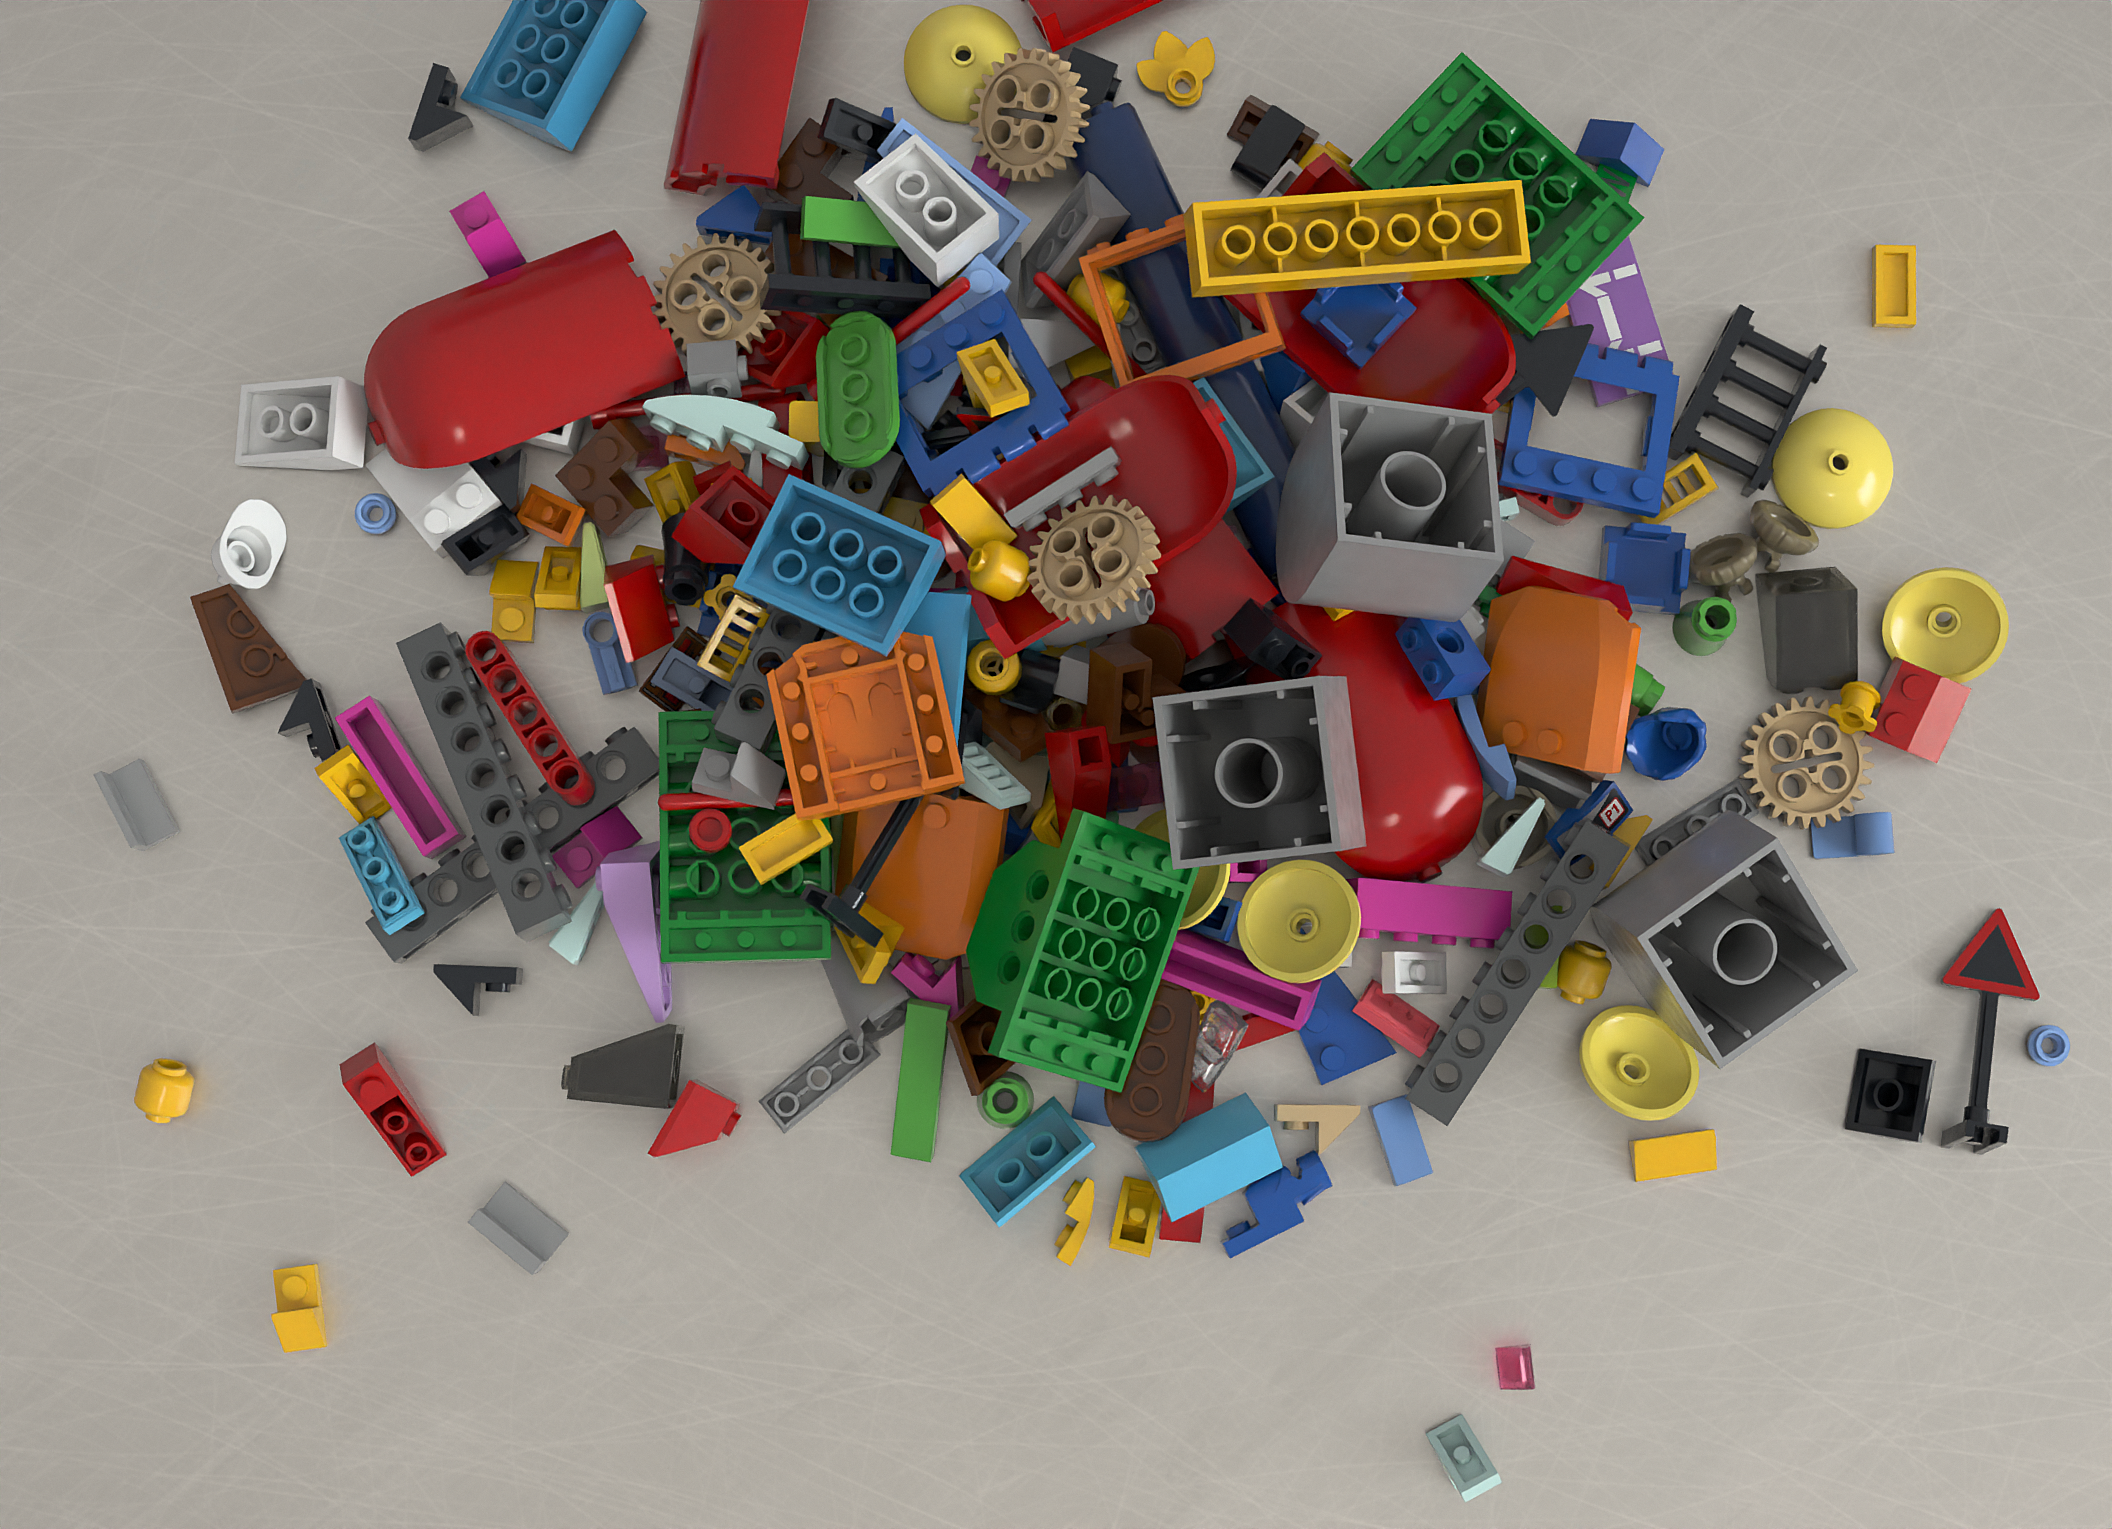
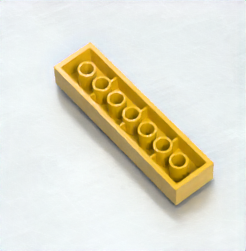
M1522 180L1194 202L1183 214L1192 298L1517 274L1531 263Z

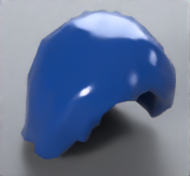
M1678 707L1661 708L1649 715L1635 719L1625 737V754L1627 759L1632 762L1636 772L1654 780L1666 781L1678 778L1701 760L1707 748L1705 738L1707 731L1706 723L1692 709Z

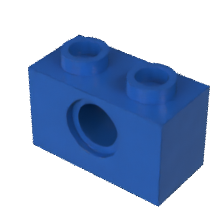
M1408 617L1395 633L1400 646L1434 701L1470 695L1491 670L1461 620L1446 622Z

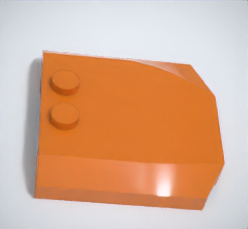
M1528 586L1492 599L1483 655L1491 670L1480 682L1476 706L1488 747L1505 744L1509 753L1584 771L1609 774L1620 773L1641 627L1635 622L1629 623L1617 612L1618 608L1609 600L1540 586Z
M903 631L887 657L841 636L802 645L792 653L793 656L776 670L772 669L766 674L798 821L822 819L945 791L965 783L932 636H921Z
M935 793L924 795L866 892L868 898L865 902L905 928L894 950L944 960L966 954V948L993 871L1003 863L1009 808L999 810L974 795L958 796L956 800H951ZM900 801L862 809L861 811L844 813L835 895L839 897L845 885L851 884Z

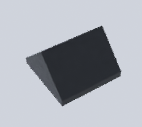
M1860 1048L1845 1129L1905 1142L1922 1143L1936 1061Z

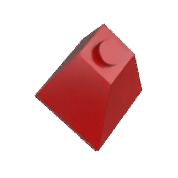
M782 311L781 315L769 316L776 328L774 330L762 329L761 333L766 342L761 343L753 339L750 341L753 351L751 354L743 347L738 351V356L746 355L748 377L775 390L808 383L817 376L816 351L818 343L823 335L827 336L830 329L819 319L803 312Z
M732 465L688 507L671 537L703 563L744 564L776 500Z
M698 1079L689 1080L647 1154L655 1158L720 1140L723 1134L730 1137L742 1116L736 1112L740 1103Z

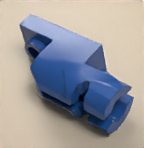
M1313 1150L1296 1159L1298 1167L1297 1178L1292 1176L1290 1170L1283 1165V1168L1248 1185L1243 1195L1257 1223L1250 1226L1248 1220L1225 1231L1228 1238L1220 1242L1229 1258L1304 1222L1297 1204L1302 1202L1303 1206H1305L1321 1192L1333 1186L1316 1151Z

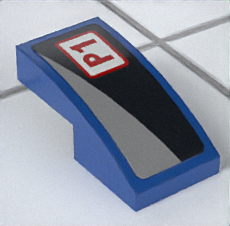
M1603 780L1580 809L1567 808L1546 834L1545 838L1561 860L1569 848L1562 842L1575 822L1583 826L1589 818L1609 832L1614 833L1633 812V809L1614 781ZM1579 854L1571 859L1570 865L1572 866L1587 855Z

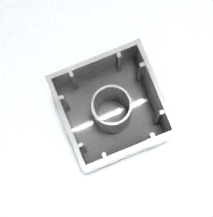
M1329 392L1293 455L1283 486L1276 532V569L1283 597L1289 603L1446 622L1460 620L1504 562L1492 414Z
M1315 676L1153 697L1173 870L1336 852L1367 846L1347 677Z
M1726 810L1590 908L1591 916L1600 935L1647 1003L1672 1031L1719 1069L1726 1066L1858 971L1778 838L1731 810Z

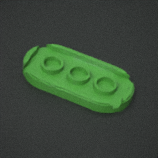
M854 311L836 319L830 325L832 330L828 332L826 337L823 335L818 343L816 371L819 438L823 449L837 463L848 468H863L883 458L892 448L898 436L900 413L896 340L891 328L883 320L871 313Z

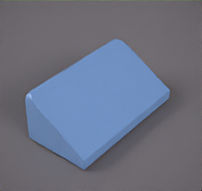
M1408 1094L1368 1106L1394 1186H1399L1433 1173L1411 1104L1405 1099Z

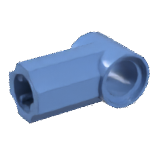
M595 612L589 615L584 621L582 628L583 636L589 645L603 695L617 693L638 686L632 663H626L613 616L606 612ZM602 620L610 621L614 630L612 637L606 642H598L593 635L595 625Z

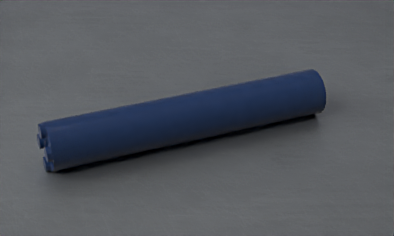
M1110 101L1093 108L1090 111L1092 117L1086 120L1089 122V126L1079 128L1078 133L1085 139V142H1074L1072 147L1076 151L1077 157L1068 158L1079 182L1087 171L1094 174L1131 214L1112 239L1110 245L1114 246L1127 241L1125 235L1138 229L1149 228V231L1153 232L1166 227L1164 223L1166 220L1184 214L1135 107L1131 103H1124L1114 107ZM1186 241L1118 264L1166 367L1244 340L1223 295L1192 298ZM1250 361L1204 378L1275 476L1269 483L1233 508L1259 567L1269 580L1278 578L1276 569V532L1279 506L1288 468L1296 450L1254 361Z

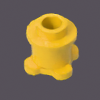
M732 574L723 575L721 583L713 590H707L703 597L705 604L714 608L720 620L728 608L727 599L731 595L738 593L753 601L752 596L733 588L737 577ZM738 607L735 614L746 618L749 612Z
M1864 681L1846 683L1841 688L1840 696L1842 700L1840 705L1831 704L1828 715L1835 718L1839 724V729L1844 733L1854 734L1855 731L1863 730L1873 732L1877 726V721L1871 718L1873 710H1876L1881 704L1879 692L1871 684Z

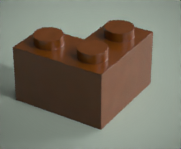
M809 117L779 159L780 178L778 188H765L766 195L774 201H784L788 204L802 205V198L805 196L854 201L851 193L828 178L843 157L841 155L842 148L817 138L821 125Z
M629 418L609 420L555 476L577 502L586 509V512L608 537L627 533L654 506L628 475L655 447Z
M1127 642L1091 648L1089 654L1086 726H1105L1107 740L1112 745L1156 736L1153 697L1183 694L1186 691L1159 673L1152 675V659Z

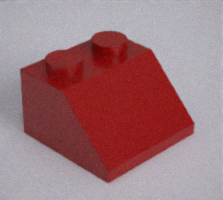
M653 554L605 567L604 588L626 663L636 661L675 641L674 628L680 627L675 603L667 604L663 591L665 587L663 583L664 564L656 566Z
M1895 656L1879 689L1881 704L1876 710H1873L1871 718L1877 721V726L1873 732L1866 731V734L1906 752L1938 763L1971 692V688Z

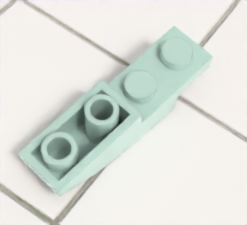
M677 395L646 400L642 407L650 419V425L666 435H672L674 431L686 436V441L689 444L703 451H708L711 447L723 452L729 441L733 446L744 452L752 453L753 449L766 454V459L769 462L783 469H788L791 465L803 470L809 458L803 442L778 432L780 424L774 412L753 404L708 395Z

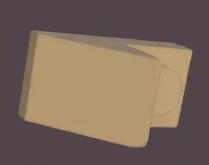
M1274 1104V1121H1284V1129L1309 1130V1122H1315V1151L1318 1155L1360 1115V1105Z

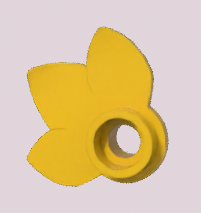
M1162 31L1154 47V60H1143L1136 64L1138 76L1145 87L1152 91L1164 93L1166 99L1173 105L1178 107L1191 106L1200 99L1203 91V80L1214 69L1215 54L1210 39L1205 37L1187 48L1176 36L1167 31ZM1180 82H1185L1190 86V91L1184 94L1179 93L1175 86Z

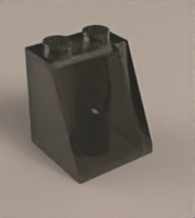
M1835 566L1755 574L1766 678L1772 686L1781 693L1798 694L1803 692L1804 688L1809 687L1839 690L1846 683L1858 681V589Z
M667 1024L571 1057V1065H564L561 1081L562 1090H568L567 1099L663 1109L674 1108L678 1095L685 1026Z

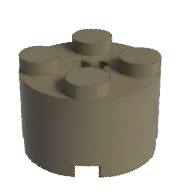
M1516 785L1515 796L1511 800L1503 799L1495 791L1486 795L1483 798L1480 822L1471 840L1476 853L1481 857L1505 832V828L1508 826L1506 818L1510 822L1515 821L1534 800L1540 797L1545 800V805L1513 870L1524 868L1541 860L1552 848L1545 836L1557 822V815L1551 802L1538 790Z

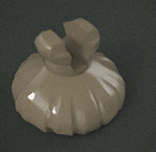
M1765 499L1755 501L1751 509L1750 518L1759 536L1755 540L1757 553L1766 550L1771 554L1765 564V570L1770 573L1776 572L1781 566L1779 559L1784 554L1804 555L1818 547L1819 538L1816 532L1800 516L1790 512L1789 509L1780 504L1777 505L1775 502Z
M1733 533L1724 534L1723 536L1719 535L1709 539L1708 542L1705 541L1697 545L1690 553L1688 578L1698 584L1715 586L1714 597L1726 599L1729 602L1732 599L1728 592L1730 587L1736 584L1744 596L1751 593L1753 585L1744 574L1749 571L1757 558L1755 539L1750 535Z

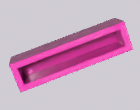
M369 695L335 717L340 728L424 857L433 859L466 838L461 827L377 699Z
M1368 878L1346 879L1353 888L1360 906L1361 926L1358 938L1379 939L1380 932L1393 933V941L1418 942V935L1432 936L1431 944L1456 946L1457 939H1469L1470 947L1494 949L1495 941L1500 939L1507 926L1511 928L1513 891Z
M1186 929L1177 931L1161 977L1164 980L1298 1031L1310 1018L1322 982L1318 979L1307 983H1288L1275 979L1254 966L1244 951Z

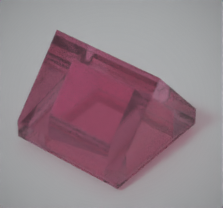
M1531 1344L1495 1348L1500 1390L1535 1389L1536 1380Z

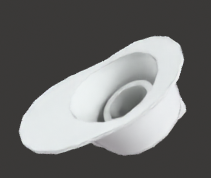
M249 499L239 504L232 512L222 535L216 540L211 551L212 564L218 574L217 582L220 584L231 583L241 585L247 589H258L269 582L287 539L284 521L280 513L271 504L262 500Z

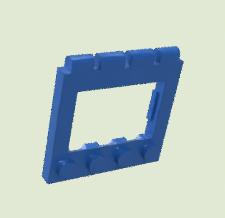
M1002 289L897 354L900 427L896 442L922 491L928 498L932 495L937 496L961 473L963 476L967 475L972 484L1001 467L996 457L1001 453L1010 462L1035 447L1037 443L1032 435L1033 433L1038 431L1043 440H1046L1069 426V422L1064 414L1071 411ZM1005 336L1012 349L1011 354L1029 386L1034 388L1037 396L1029 400L1030 404L1014 409L932 460L927 452L930 449L913 417L907 414L900 400L908 396L909 389L922 381L929 383L942 375L943 368L958 360V351L987 342L992 338L998 340Z
M1588 343L1574 377L1653 394L1650 416L1646 418L1642 443V470L1527 446L1536 396L1530 388H1525L1510 400L1497 483L1498 485L1655 518L1660 512L1680 376L1672 374L1673 361L1645 355L1641 367H1637V353L1605 347L1602 359H1599V345Z

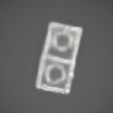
M1219 1000L1209 1004L1199 1027L1191 1082L1203 1093L1209 1090L1222 1073L1249 1026L1225 1002Z

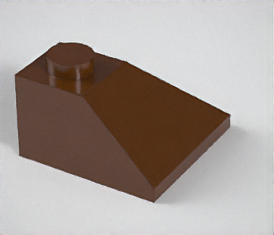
M976 997L946 1021L971 1096L980 1095L1016 1063L988 1053L1002 1011L978 1002Z

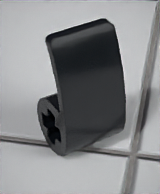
M1271 105L1235 159L1230 171L1263 190L1282 167L1284 158L1305 129V124L1279 107Z
M1026 649L1020 657L1022 664L1020 680L1012 690L1000 696L999 702L1039 714L1057 696V694H1054L1061 659Z

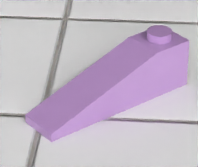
M660 841L609 853L600 863V866L596 868L595 882L597 890L603 891L604 906L656 1023H662L672 1011L671 964L661 963Z

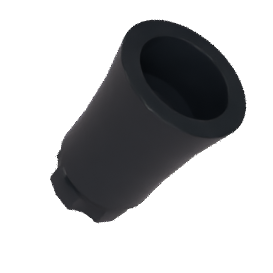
M678 513L669 517L663 523L661 529L664 546V593L668 599L674 600L678 605L689 606L694 605L697 600L704 597L711 563H703L671 537L685 514Z

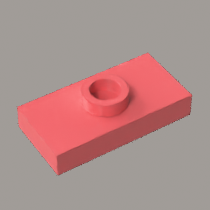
M1374 979L1366 986L1352 1010L1418 1058H1421L1428 1049L1440 1027L1397 995L1383 994L1382 985Z

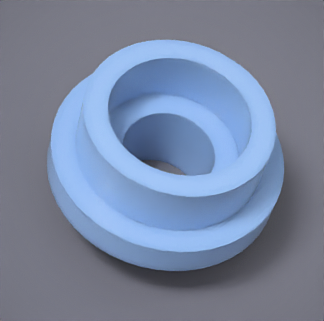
M379 493L368 494L357 503L355 519L359 527L365 532L382 534L388 531L395 523L396 508L393 502L385 495ZM374 508H381L383 510V516L379 521H371L370 512Z
M2043 1025L2032 1031L2028 1038L2027 1048L2029 1055L2036 1063L2043 1066H2055L2067 1058L2070 1051V1042L2066 1033L2059 1027ZM2045 1038H2049L2053 1042V1049L2048 1054L2041 1047L2042 1041Z

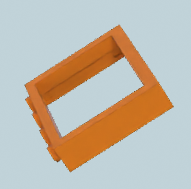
M1183 214L1166 220L1164 222L1166 227L1150 232L1149 228H1142L1125 235L1127 241L1111 246L1110 242L1096 244L1097 247L1086 250L1088 255L1078 258L1120 387L1133 381L1158 375H1176L1193 382L1286 349L1268 293H1253L1266 333L1135 378L1100 271L1186 241Z

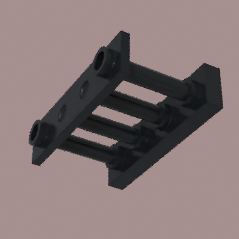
M784 201L762 202L754 223V231L772 232L775 274L768 273L761 290V310L845 315L854 311H866L876 317L905 319L931 299L930 284H916L912 281L910 259L902 249L892 248L895 282L875 281L872 279L869 246L852 244L855 279L833 277L829 242L812 241L815 277L792 274L788 234L801 233L802 205L788 204Z
M1740 304L1731 313L1671 433L1668 458L1676 461L1684 452L1691 454L1693 451L1747 478L1740 494L1748 498L1757 488L1763 491L1774 472V469L1769 467V464L1810 382L1816 384L1826 368L1827 362L1823 361L1822 358L1827 347L1820 344L1810 353L1809 357H1806L1754 331L1755 326L1749 324L1754 311ZM1737 345L1742 348L1747 345L1801 372L1791 393L1737 367V361L1731 359ZM1729 380L1782 407L1783 409L1773 429L1719 402V397L1713 394L1719 381L1726 383ZM1703 416L1708 419L1709 416H1712L1764 442L1765 445L1756 463L1754 464L1700 437L1701 432L1695 429L1701 417Z

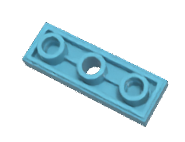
M374 816L339 837L347 857L386 933L389 935L393 934L425 913L380 822Z

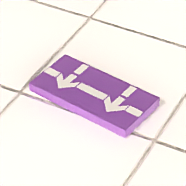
M1628 236L1566 302L1570 314L1567 317L1570 326L1586 324L1594 326L1588 343L1599 345V359H1602L1605 347L1637 353V367H1641L1645 355L1664 360L1669 359ZM1588 380L1596 407L1647 393Z

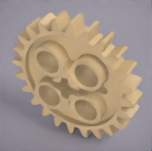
M1018 48L1017 55L1011 53L1004 54V63L995 61L991 63L995 73L993 76L981 75L986 87L985 89H974V93L981 100L980 104L970 105L971 110L978 112V118L970 121L969 126L979 128V133L972 138V142L984 144L978 156L989 159L987 165L989 169L999 170L1000 177L1010 178L1012 181L1038 183L1041 177L1053 178L1054 168L1061 170L1067 168L1064 156L1077 157V153L1072 145L1074 142H1085V139L1078 133L1079 128L1089 126V122L1081 119V113L1089 110L1090 105L1080 103L1079 99L1087 93V88L1075 86L1081 75L1069 71L1071 67L1070 62L1059 60L1058 54L1046 52V50ZM1016 87H1017V93H1016V96H1015V98H1014V92H1015V89H1016ZM1051 92L1050 101L1047 103L1048 95ZM1008 108L1032 113L1037 112L1057 116L1058 120L1056 123L1002 116L1001 110ZM1011 128V134H1010V137H1009V139H1008V132H1009V129ZM1044 133V141L1041 144V138Z
M714 233L711 244H706L703 238L698 236L697 248L695 249L683 243L682 247L685 255L679 257L671 253L669 256L674 263L673 267L660 266L659 268L666 278L665 281L653 282L654 287L661 293L654 296L657 302L655 307L660 309L656 310L653 314H656L659 323H662V329L668 327L675 348L677 349L682 346L681 350L686 357V344L736 339L737 349L743 347L751 354L753 351L750 341L755 339L765 343L766 340L761 333L762 329L774 330L776 328L769 316H778L782 313V311L761 310L760 293L768 273L775 274L773 273L775 270L774 265L769 259L765 260L766 255L760 247L753 250L749 239H745L738 246V241L734 234H730L726 242L723 243L719 235ZM725 266L724 271L719 276H710L714 268ZM699 276L718 297H724L729 306L743 316L742 320L737 321L716 299H711L705 289L693 281L692 278ZM753 291L750 299L744 302H737L743 292ZM697 295L696 300L692 304L682 305L683 300L687 296ZM720 319L725 320L724 325L719 330L709 331L713 322Z
M1109 495L1105 503L1102 504L1097 496H1093L1089 507H1085L1081 500H1077L1075 512L1070 513L1064 508L1061 509L1063 517L1061 521L1058 522L1051 518L1048 520L1052 528L1049 533L1038 531L1037 535L1043 543L1042 545L1030 546V551L1036 558L1029 561L1030 570L1033 573L1027 576V580L1033 586L1032 593L1049 614L1054 612L1061 621L1068 616L1076 625L1084 616L1090 624H1094L1097 613H1102L1108 621L1111 618L1112 608L1117 607L1124 613L1126 612L1124 603L1126 599L1129 598L1136 602L1140 600L1136 593L1138 587L1150 588L1151 585L1145 578V575L1158 572L1152 561L1161 557V553L1156 548V545L1160 543V539L1154 532V525L1145 516L1140 507L1136 506L1133 508L1127 499H1123L1118 504L1115 498ZM1086 532H1088V536H1087L1088 542H1089V543L1091 544V546L1094 548L1093 551H1091L1090 547L1088 546V544H1087V542H1086V537H1085ZM1093 568H1095L1096 571L1098 572V574L1100 575L1101 583H1102V585H1101L1100 588H1099V584H1100V583H1098V582H1099V578H1098V576L1095 574V572L1092 570Z
M1812 696L1804 698L1801 707L1795 697L1788 699L1787 711L1780 703L1772 705L1774 718L1765 712L1759 714L1758 718L1763 727L1757 725L1749 726L1747 730L1755 739L1741 742V746L1750 751V755L1738 759L1739 763L1749 765L1750 771L1739 776L1740 779L1752 780L1753 785L1746 790L1747 795L1755 793L1760 795V799L1755 805L1757 809L1766 805L1771 807L1768 819L1771 820L1781 813L1784 814L1783 826L1785 827L1791 826L1795 818H1798V825L1802 830L1809 827L1811 818L1817 828L1825 827L1826 816L1833 823L1841 821L1839 809L1847 814L1852 813L1855 809L1850 799L1860 801L1865 798V795L1858 789V786H1867L1872 783V780L1862 775L1864 770L1874 767V763L1863 760V755L1871 752L1873 747L1861 746L1859 743L1866 736V731H1859L1854 734L1842 732L1835 718L1828 715V699L1822 700L1817 708L1814 707ZM1817 728L1824 730L1829 736V745L1826 749L1819 748L1813 741V733ZM1776 737H1782L1789 743L1790 752L1786 758L1778 756L1773 749V742ZM1831 753H1839L1841 755L1840 760L1819 763L1809 768L1800 767L1780 773H1773L1771 771L1772 766L1792 763L1802 758L1811 759ZM1826 768L1834 770L1839 777V783L1835 789L1828 788L1822 780V774ZM1786 776L1792 777L1798 782L1799 793L1795 798L1789 797L1784 793L1782 783Z

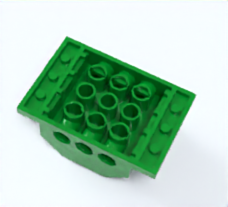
M1463 52L1455 58L1349 172L1367 190L1522 180L1531 263L1517 274L1466 277L1462 279L1479 293L1499 316L1501 314L1506 316L1530 339L1541 330L1645 218Z
M743 710V711H745V712H747V713H756V712H758V711H760V710ZM715 711L658 712L659 797L663 794L697 793L693 792L692 780L704 748L737 755L738 748L716 738L715 725L711 723ZM777 729L765 756L786 770ZM787 770L781 789H790ZM794 805L775 806L774 810L764 807L717 808L716 810L723 812L728 817L732 826V837L725 848L713 853L698 849L689 835V825L692 818L704 809L664 811L659 808L662 964L831 960V928H833V924L799 898L807 884L832 893V848H830V845L763 885H760L738 848L794 815ZM831 817L822 818L821 821L830 834Z
M1073 808L1060 848L1032 840L993 871L966 948L976 1000L1002 1011L988 1053L1121 1093L1200 867L1173 870L1169 842Z

